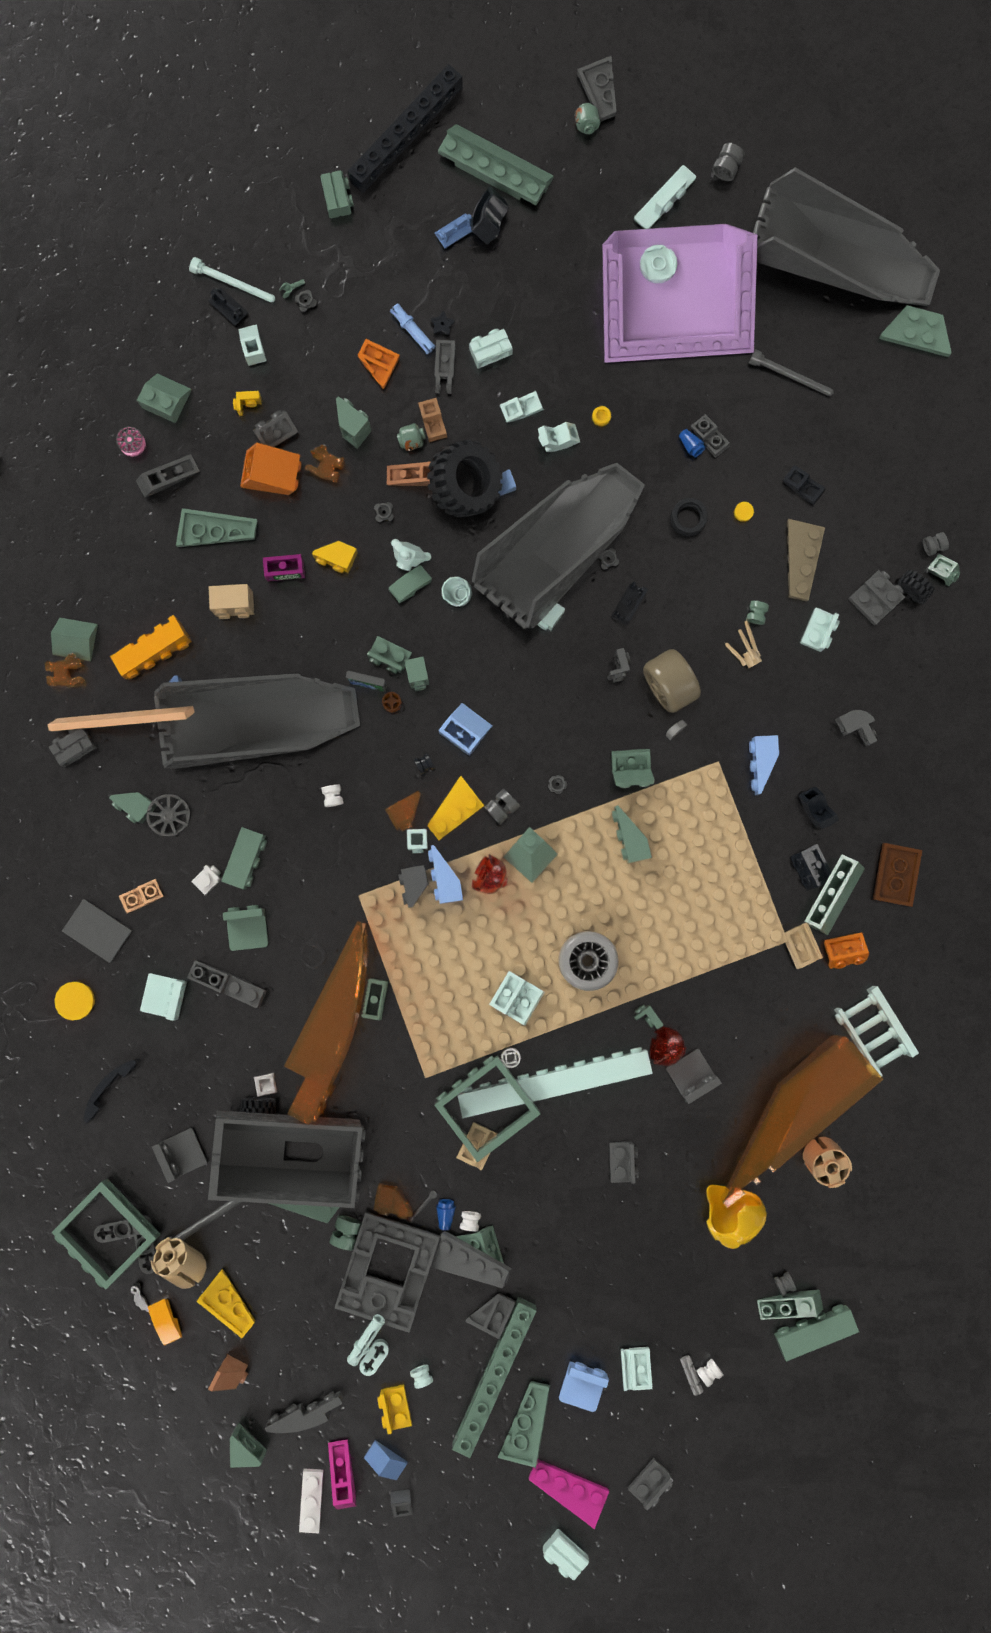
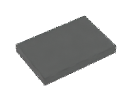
M86 899L82 900L62 932L109 963L113 961L133 931Z

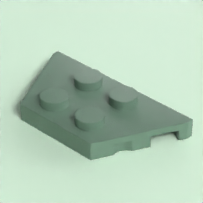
M907 305L879 337L882 340L945 357L951 355L943 315Z

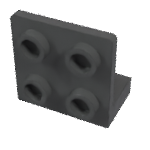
M695 1049L666 1067L668 1074L688 1104L722 1084L699 1049Z
M189 1128L152 1146L167 1183L208 1162L193 1128Z

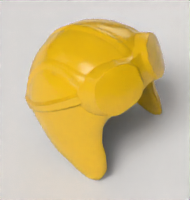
M710 1185L707 1187L706 1194L710 1211L709 1219L706 1222L713 1238L731 1249L738 1248L742 1244L751 1241L763 1228L767 1217L766 1208L761 1199L752 1192L720 1185Z

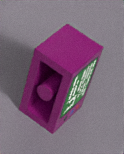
M301 554L263 558L264 577L267 581L305 578L304 559Z

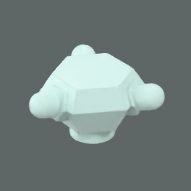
M393 539L391 542L395 559L398 561L396 565L401 569L410 571L412 567H416L421 562L431 559L430 553L423 552L420 547L411 543L400 542L398 539Z

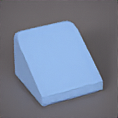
M510 469L502 473L503 479L500 480L502 484V490L498 491L500 496L516 490V484Z

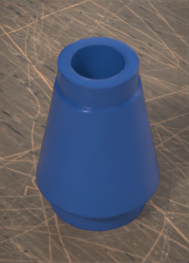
M688 429L683 430L679 434V438L689 455L697 457L705 450L704 442Z
M441 1199L436 1205L439 1229L450 1230L456 1206L453 1200Z

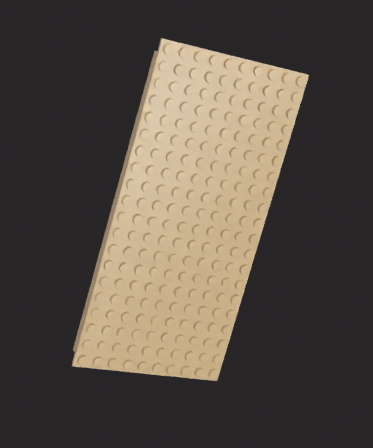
M719 761L533 830L557 853V856L533 883L503 858L522 836L520 835L447 862L461 882L463 901L440 904L439 900H435L434 889H437V882L432 881L431 870L434 868L426 870L428 886L412 908H408V904L404 905L402 893H405L404 885L400 886V881L359 895L425 1078L788 942ZM618 805L648 839L652 858L628 864L627 860H623L621 854L623 844L622 841H618L616 830H619L618 823H614L612 811H614L615 806ZM590 931L600 933L607 937L617 950L619 959L617 973L608 985L599 990L584 991L570 985L560 972L558 958L561 947L568 938L579 932ZM590 955L584 956L582 959L583 965L590 966L593 963V958ZM509 971L545 992L525 1026L489 1005Z

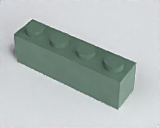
M842 854L804 922L810 927L828 935L865 868L858 861Z
M837 1305L832 1308V1311L827 1313L821 1312L817 1317L809 1320H799L792 1327H782L774 1336L782 1356L786 1361H789L856 1334L859 1330L851 1310L846 1305Z

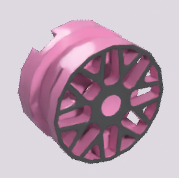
M124 427L117 434V445L125 455L134 457L144 451L146 446L145 438L135 427Z

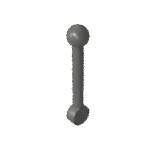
M435 1190L430 1191L429 1197L412 1216L407 1218L408 1223H413L415 1217L429 1201L437 1197Z

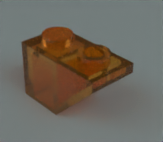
M379 1183L374 1210L378 1211L377 1213L380 1215L392 1213L397 1214V1217L402 1219H408V1216L412 1217L414 1209L399 1187Z

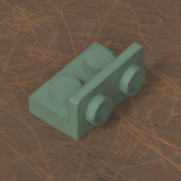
M377 636L371 650L367 653L371 663L380 666V664L387 666L386 670L397 674V672L403 673L406 667L404 660H409L412 652Z

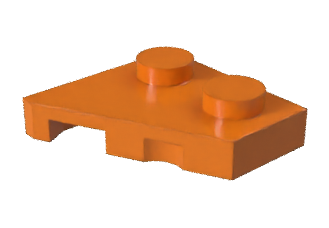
M365 339L358 353V358L381 388L384 389L400 359V355Z

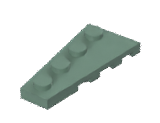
M182 508L176 546L183 547L254 540L258 520Z

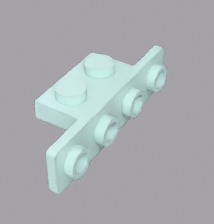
M682 165L635 215L634 221L642 228L650 229L665 212L667 213L672 208L674 202L685 194L686 189L695 181L696 175Z

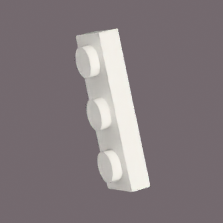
M303 1470L299 1532L319 1533L324 1470Z

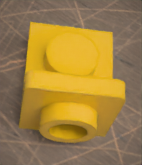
M259 391L236 392V398L233 399L234 410H237L239 416H243V405L256 407L257 404H262Z

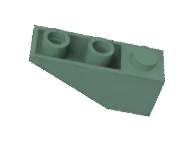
M618 805L615 806L614 811H612L614 823H618L619 830H616L618 841H622L623 849H621L623 860H627L628 864L652 858L648 839Z
M820 1290L788 1293L783 1297L778 1295L757 1300L761 1320L817 1317L823 1310Z

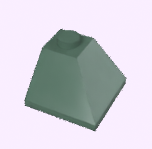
M529 827L503 858L533 883L557 856V853Z

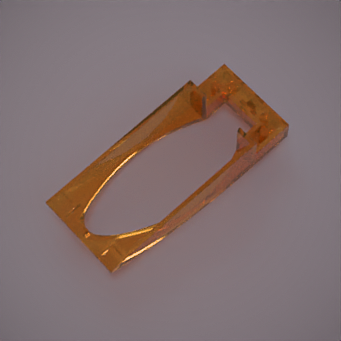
M357 921L284 1067L306 1077L287 1114L308 1125L312 1121L316 1122L319 1115L323 1114L327 1106L325 1102L329 1096H332L336 1088L333 1084L344 1063L358 1023L368 967L369 928L368 923L365 921Z

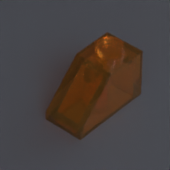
M419 791L385 809L397 831L399 829L405 831L412 827L411 823L415 820L421 799Z

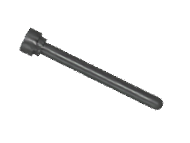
M754 350L749 364L754 366L763 365L827 396L833 395V389L764 358L765 355L761 351Z
M228 1201L174 1238L185 1240L241 1202Z

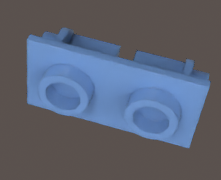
M463 214L435 232L444 248L472 232V217L470 214Z

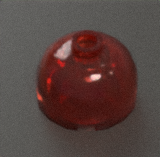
M488 854L489 858L483 857L474 874L477 875L476 881L472 879V888L483 894H494L501 887L504 888L508 882V877H506L507 869L500 859Z
M662 1026L655 1031L657 1033L656 1040L654 1038L651 1040L650 1058L655 1061L653 1063L656 1065L672 1066L684 1056L686 1047L679 1032Z

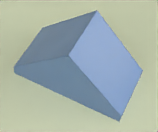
M376 1440L364 1456V1459L379 1476L394 1480L398 1479L408 1464L406 1460Z

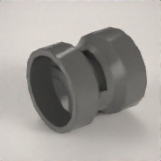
M940 532L934 537H925L923 539V546L927 555L931 556L936 554L937 551L943 552L948 550L949 542L946 534Z

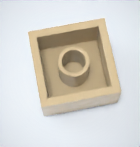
M248 584L209 586L210 610L219 619H230V616L249 618V615H254L253 591Z

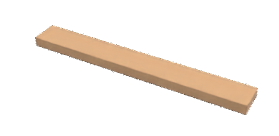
M193 706L57 718L47 725L49 731L184 720L195 712Z

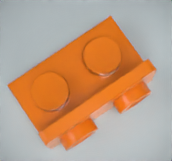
M862 932L824 941L829 958V968L841 969L850 964L860 965L868 959L869 951Z

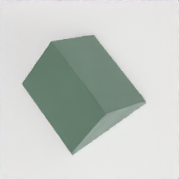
M59 618L51 631L53 655L76 659L74 658L75 656L80 660L91 662L98 624Z
M238 1423L230 1437V1468L259 1467L262 1464L267 1449Z

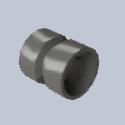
M724 144L719 154V159L716 160L712 168L713 173L722 180L732 181L745 157V152L736 144Z
M502 789L496 795V800H491L484 806L486 811L500 825L508 819L509 813L513 814L520 807L505 789Z

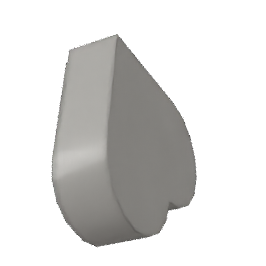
M683 720L674 724L666 733L668 739H673L687 724Z

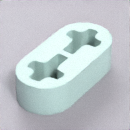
M377 1339L370 1346L369 1351L360 1362L362 1374L366 1376L373 1375L386 1358L389 1345L385 1340ZM381 1345H383V1350L385 1352L381 1351L377 1356L374 1355L377 1350L375 1346L380 1347ZM373 1359V1360H374L373 1363H372L373 1369H372V1368H368V1370L365 1369V1363H364V1362L369 1363L370 1360Z

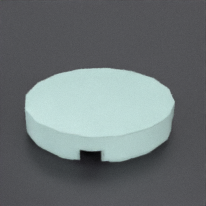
M653 245L647 248L640 260V271L643 277L653 283H664L670 280L677 268L675 253L664 245Z

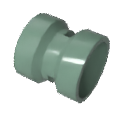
M751 601L749 606L751 610L747 614L746 621L764 625L766 620L764 615L768 612L769 605L760 601Z

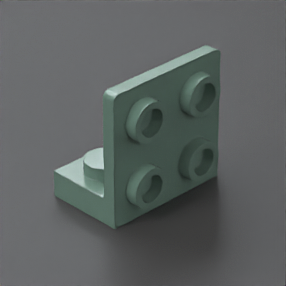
M493 1225L487 1226L477 1233L455 1236L504 1264Z

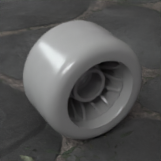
M585 931L574 934L565 941L559 953L558 963L562 976L570 985L584 991H595L605 987L613 980L618 970L619 959L615 946L607 937L597 932ZM586 955H590L593 958V963L590 966H584L582 963V959Z

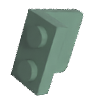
M650 749L611 751L612 774L616 786L628 788L631 785L646 787L654 784V777L651 771Z
M259 905L247 906V910L240 911L239 907L228 908V912L223 913V920H227L230 950L236 951L268 946L265 908H259Z

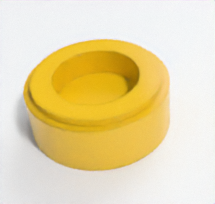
M599 406L594 409L592 420L597 426H606L610 422L611 412L607 407Z
M741 502L734 509V516L740 522L749 521L754 513L753 506L748 502Z

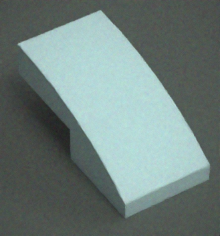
M536 391L519 399L516 397L500 404L507 423L544 410Z

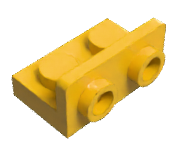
M404 1384L381 1389L380 1396L377 1399L379 1409H383L384 1416L381 1417L383 1429L387 1428V1433L392 1434L393 1430L412 1426Z

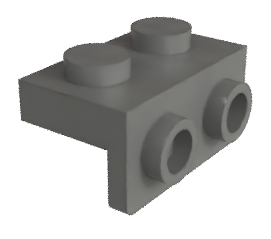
M624 648L617 649L613 656L617 670L610 671L607 677L608 681H622L630 671V656L628 652L625 653Z

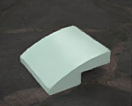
M509 971L489 1005L525 1026L545 992Z

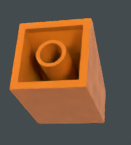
M255 443L246 451L240 487L285 495L293 493L298 487L296 477L297 472L301 469L300 455Z

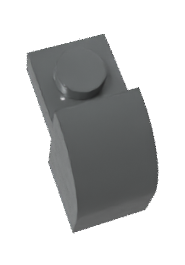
M853 710L835 719L843 736L858 730L865 746L877 741L876 731L873 727L869 726V723L875 721V719L868 712Z

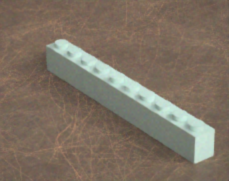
M637 1047L630 1049L631 1053L623 1054V1051L612 1053V1057L604 1058V1056L595 1057L592 1062L588 1063L585 1060L577 1061L571 1067L566 1065L556 1066L555 1070L550 1072L547 1069L536 1071L537 1075L529 1076L528 1073L518 1075L516 1080L534 1102L653 1073L647 1050ZM506 1078L498 1080L499 1083L491 1085V1082L480 1084V1088L473 1090L472 1087H467L457 1095L462 1118L525 1103Z

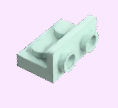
M815 608L800 643L819 652L825 648L828 649L832 641L830 637L832 630L836 631L840 622L837 620L839 614L835 613L833 615Z

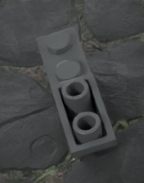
M197 960L194 961L187 977L258 1009L267 990L255 986L251 982Z
M341 1391L337 1393L331 1392L324 1397L323 1401L319 1403L315 1401L309 1404L306 1410L302 1403L297 1406L293 1404L285 1409V1413L281 1415L277 1413L268 1419L265 1430L271 1433H292L321 1425L329 1420V1411L343 1403L344 1397Z

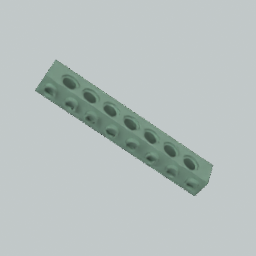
M520 1297L517 1298L510 1318L497 1342L452 1443L453 1451L471 1458L536 1313L535 1304Z

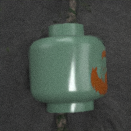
M590 103L580 105L575 111L576 126L580 132L592 134L600 125L598 109Z
M413 423L401 427L397 438L402 449L405 448L406 451H412L423 446V439H426L423 427L419 428L417 424Z

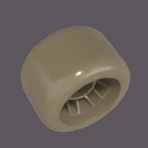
M669 649L644 665V676L651 691L668 712H677L700 697L701 689L699 682L688 662L678 651Z

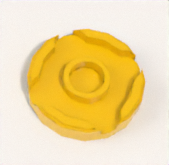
M77 981L61 986L55 996V1008L62 1017L69 1020H79L88 1016L95 1003L91 988Z

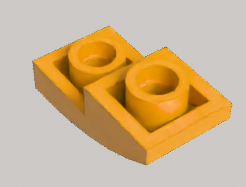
M163 1299L148 1306L152 1322L163 1345H168L182 1338L178 1320L173 1318L168 1299Z

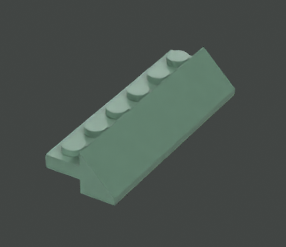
M457 124L447 130V135L438 149V154L455 162L456 167L518 200L523 198L534 205H537L542 194L546 192L554 178L550 173Z

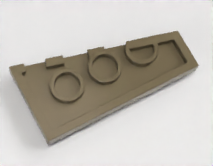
M788 519L789 597L808 601L825 527Z

